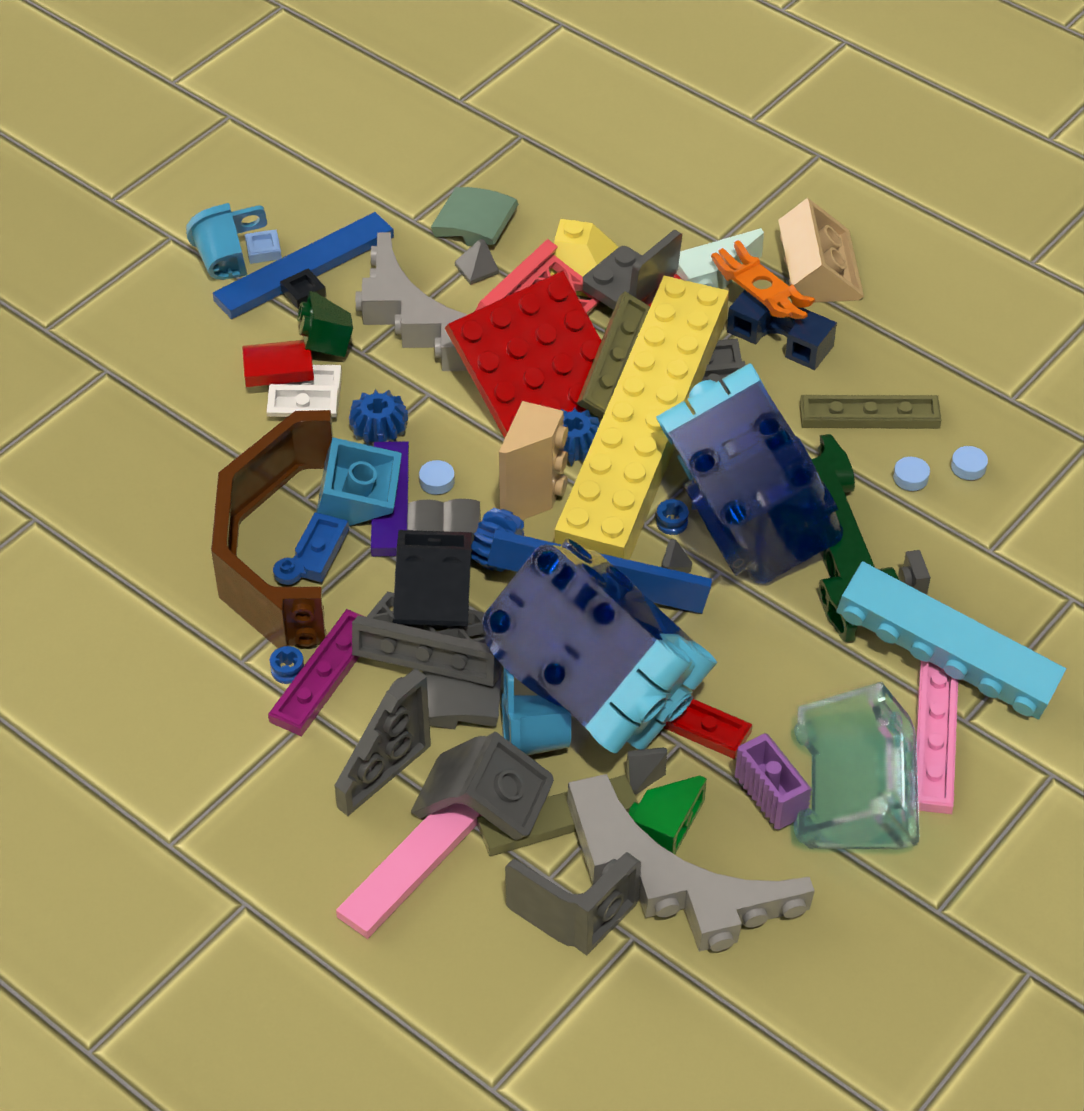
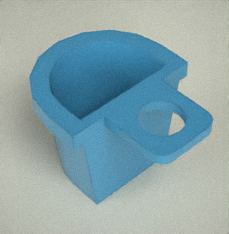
M226 203L205 209L190 219L186 225L187 239L192 246L198 249L211 277L226 280L248 275L237 234L265 227L267 219L264 207L259 205L231 212L230 204ZM247 216H258L257 220L251 223L241 222Z
M510 665L504 666V694H502L503 737L528 756L569 748L572 731L571 710L565 696L514 695L512 669Z

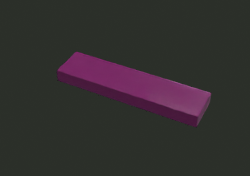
M348 609L345 610L268 713L270 723L302 737L360 656L352 655V622L358 615H363Z

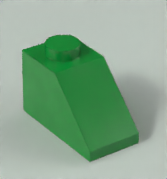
M699 775L649 789L644 794L640 803L634 802L628 813L634 822L657 844L675 855L705 801L707 778Z

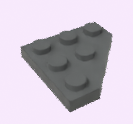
M414 668L405 677H400L392 683L334 785L337 808L347 816L352 814L431 747L427 676L418 669Z

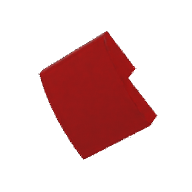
M304 340L242 346L246 387L314 380L311 350L305 349Z

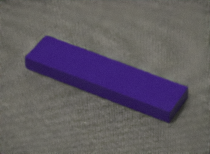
M409 441L374 442V447L402 453L394 510L391 514L372 519L371 557L396 556L398 530H407Z

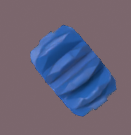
M375 388L373 394L369 395L362 392L360 400L352 401L349 425L356 436V440L364 439L366 444L370 445L373 442H396L397 436L404 435L408 421V411L406 406L403 405L401 396H393L390 390L383 394L378 393Z
M574 407L572 412L560 409L564 411V426L568 427V436L563 451L568 452L567 460L571 466L577 460L583 463L599 428V419L591 417L589 410L580 413L576 407Z
M493 508L487 511L483 516V520L478 523V529L474 533V541L471 544L472 559L483 565L484 568L502 572L505 569L487 565L495 529L524 536V521L511 511Z

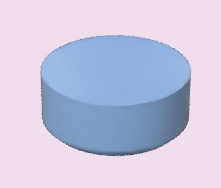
M960 447L953 454L951 469L955 475L962 479L976 480L985 474L988 457L984 451L977 447Z
M904 457L895 464L894 482L900 488L908 491L923 489L928 483L930 468L920 458Z
M441 460L425 463L419 471L421 488L425 492L434 495L450 491L455 483L453 467Z

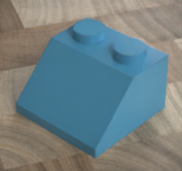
M332 437L324 463L316 512L347 520L349 526L391 514L394 510L402 453Z

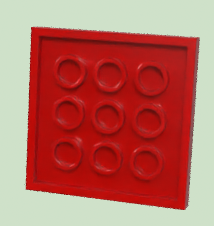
M563 270L459 318L445 327L447 334L504 438L522 401L558 410L563 409L567 412H572L574 407L580 413L586 411V409L577 404V401L602 340Z

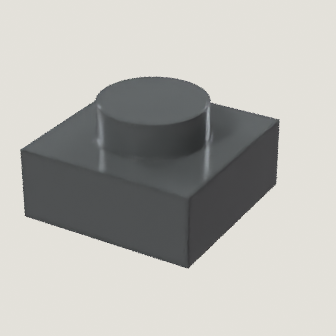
M907 551L903 567L899 568V581L927 595L931 577L921 551Z

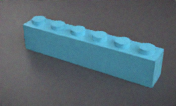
M863 561L844 591L836 611L847 622L856 626H863L875 632L884 642L895 643L907 649L916 659L924 662L929 661L944 669L945 673L950 677L958 680L963 679L978 687L979 691L991 698H999L1012 705L1018 713L1024 716H1032L1038 720L1046 709L1067 669Z

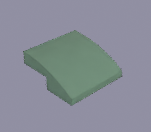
M455 187L431 225V229L435 237L463 236L467 246H473L481 239H484L487 245H494L519 204L517 199L496 191L473 187Z

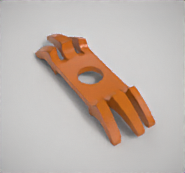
M737 240L734 242V248L742 264L735 260L724 248L718 250V253L711 254L712 260L727 281H735L769 309L771 316L804 319L808 316L806 312L797 307H809L815 302V298L803 296L793 284L788 286L762 266L758 257L751 256L741 241ZM757 280H767L772 285L767 289H759L753 283Z

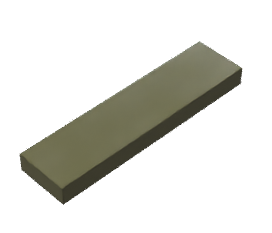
M626 291L617 300L577 401L579 406L589 410V412L601 419L605 414L650 309V306Z
M801 395L800 398L802 428L940 429L942 421L938 395Z
M626 774L609 779L618 800L626 811L629 812L634 802L638 803ZM568 791L546 797L530 834L519 840H514L483 816L477 817V826L489 856L576 832L567 803Z

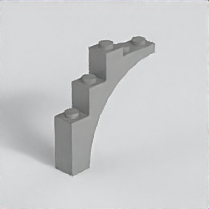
M391 232L377 233V246H371V266H376V268H370V278H362V291H356L355 296L356 311H362L363 325H395V334L402 335V348H435V358H442V371H468L445 330L447 324L467 314L442 305L428 297L411 283L399 267L392 250Z
M607 774L568 783L567 803L592 883L594 884L601 877L603 869L611 860H618L626 852L630 853L641 861L639 899L645 918L655 915L658 917H669L676 914L679 910L685 909L699 952L708 949L712 951L728 949L738 942L740 929L743 925L750 928L764 924L768 919L781 916L794 918L810 910L815 892L810 877L782 881L744 880L710 872L682 860L657 844L634 822L618 800Z

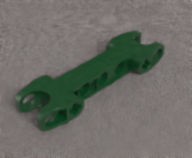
M831 434L820 435L819 455L813 459H804L796 456L787 443L781 442L775 445L773 450L776 488L784 504L800 501L830 578L819 581V595L822 607L828 621L838 632L840 638L844 642L856 640L855 632L858 626L847 622L836 611L844 591L861 562L863 561L873 567L875 566L845 493L853 492L855 489V478L851 463L846 452ZM893 567L879 569L899 580Z

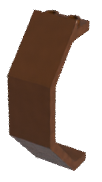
M331 410L294 411L218 472L211 553L219 598L277 648L297 645L304 647L320 645L327 636L324 621V605L322 604V586L274 587L267 584L237 557L239 527L246 517L297 473L306 469H324V463L333 437Z

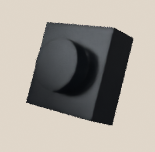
M309 268L280 281L281 291L297 309H299L302 301L307 302L310 291L326 297V287Z

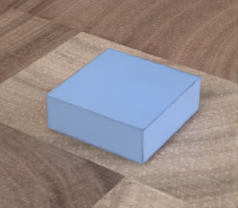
M277 229L245 234L250 264L282 258Z

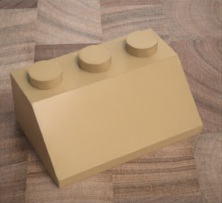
M809 198L778 220L781 231L780 240L785 251L784 261L790 276L788 280L789 285L793 284L803 296L815 298V302L854 301L864 297L849 229Z
M522 401L499 450L500 510L511 511L514 515L520 517L521 520L552 509L557 496L564 495L568 476L563 475L568 459V452L563 451L568 436V427L564 426V411Z

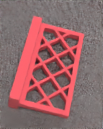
M547 239L479 302L475 311L550 277L549 270L551 268L557 273L563 270L575 293L576 291H581L591 298V300L579 299L587 315L601 301L583 290V277L554 255L558 246Z

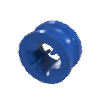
M675 499L661 502L657 508L656 524L658 529L669 535H677L684 532L688 526V507L685 503Z
M283 646L276 649L269 659L272 677L282 684H291L304 667L303 654L299 649L292 646Z

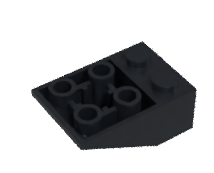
M398 530L393 623L409 627L420 625H440L444 628L468 626L472 532Z

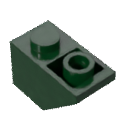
M310 291L307 302H301L297 321L301 322L299 335L304 337L305 349L345 357L353 331L351 313L320 294Z

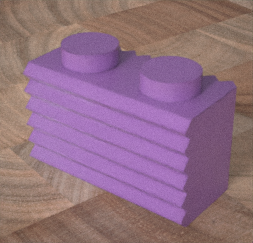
M764 733L738 746L735 778L739 779L740 784H744L743 789L748 790V795H752V800L757 801L756 806L761 807V812H766L765 817L770 818L769 823L774 824V829L780 830L805 817L809 813L808 809L810 807L808 805L811 800L810 796L812 794L810 792L812 788L767 733Z

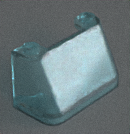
M883 682L799 706L798 723L795 724L794 731L801 746L805 745L812 754V809L800 810L797 820L794 821V832L798 841L804 843L809 849H905L918 845L919 804L916 732L910 716Z

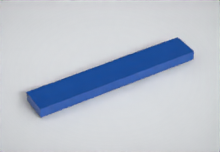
M374 212L213 292V301L230 319H233L283 294L280 281L308 268L315 276H318L370 250L371 246H377V233L391 232V239L394 238V229Z
M496 529L487 561L489 566L543 577L546 558L556 551H561L608 582L612 587L613 594L701 614L703 613L712 583L711 578Z

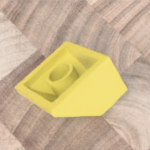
M560 219L554 244L558 248L554 255L582 277L618 248L593 223ZM550 269L551 276L557 273L554 269ZM576 291L577 296L588 297L583 292Z

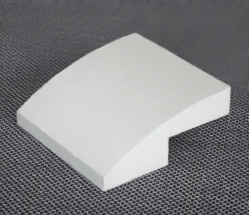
M313 365V381L269 384L267 417H288L294 411L331 410V417H337L342 380L341 365Z

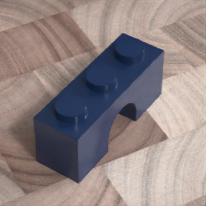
M744 289L729 307L727 333L755 345L765 335L774 333L787 337L785 358L816 370L834 347L837 322L799 307L797 308L808 314L806 318L794 319L771 316L769 309Z

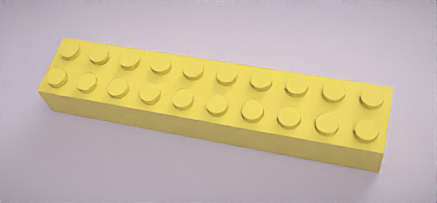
M663 276L555 527V543L630 560L675 449L674 445H671L656 416L682 401H685L688 408L691 409L687 400L689 393L696 384L702 382L707 365L710 362L727 320L728 290Z

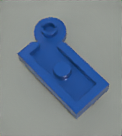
M315 512L295 548L294 558H283L275 563L273 574L277 582L287 585L294 584L301 577L322 582L349 531L348 521Z

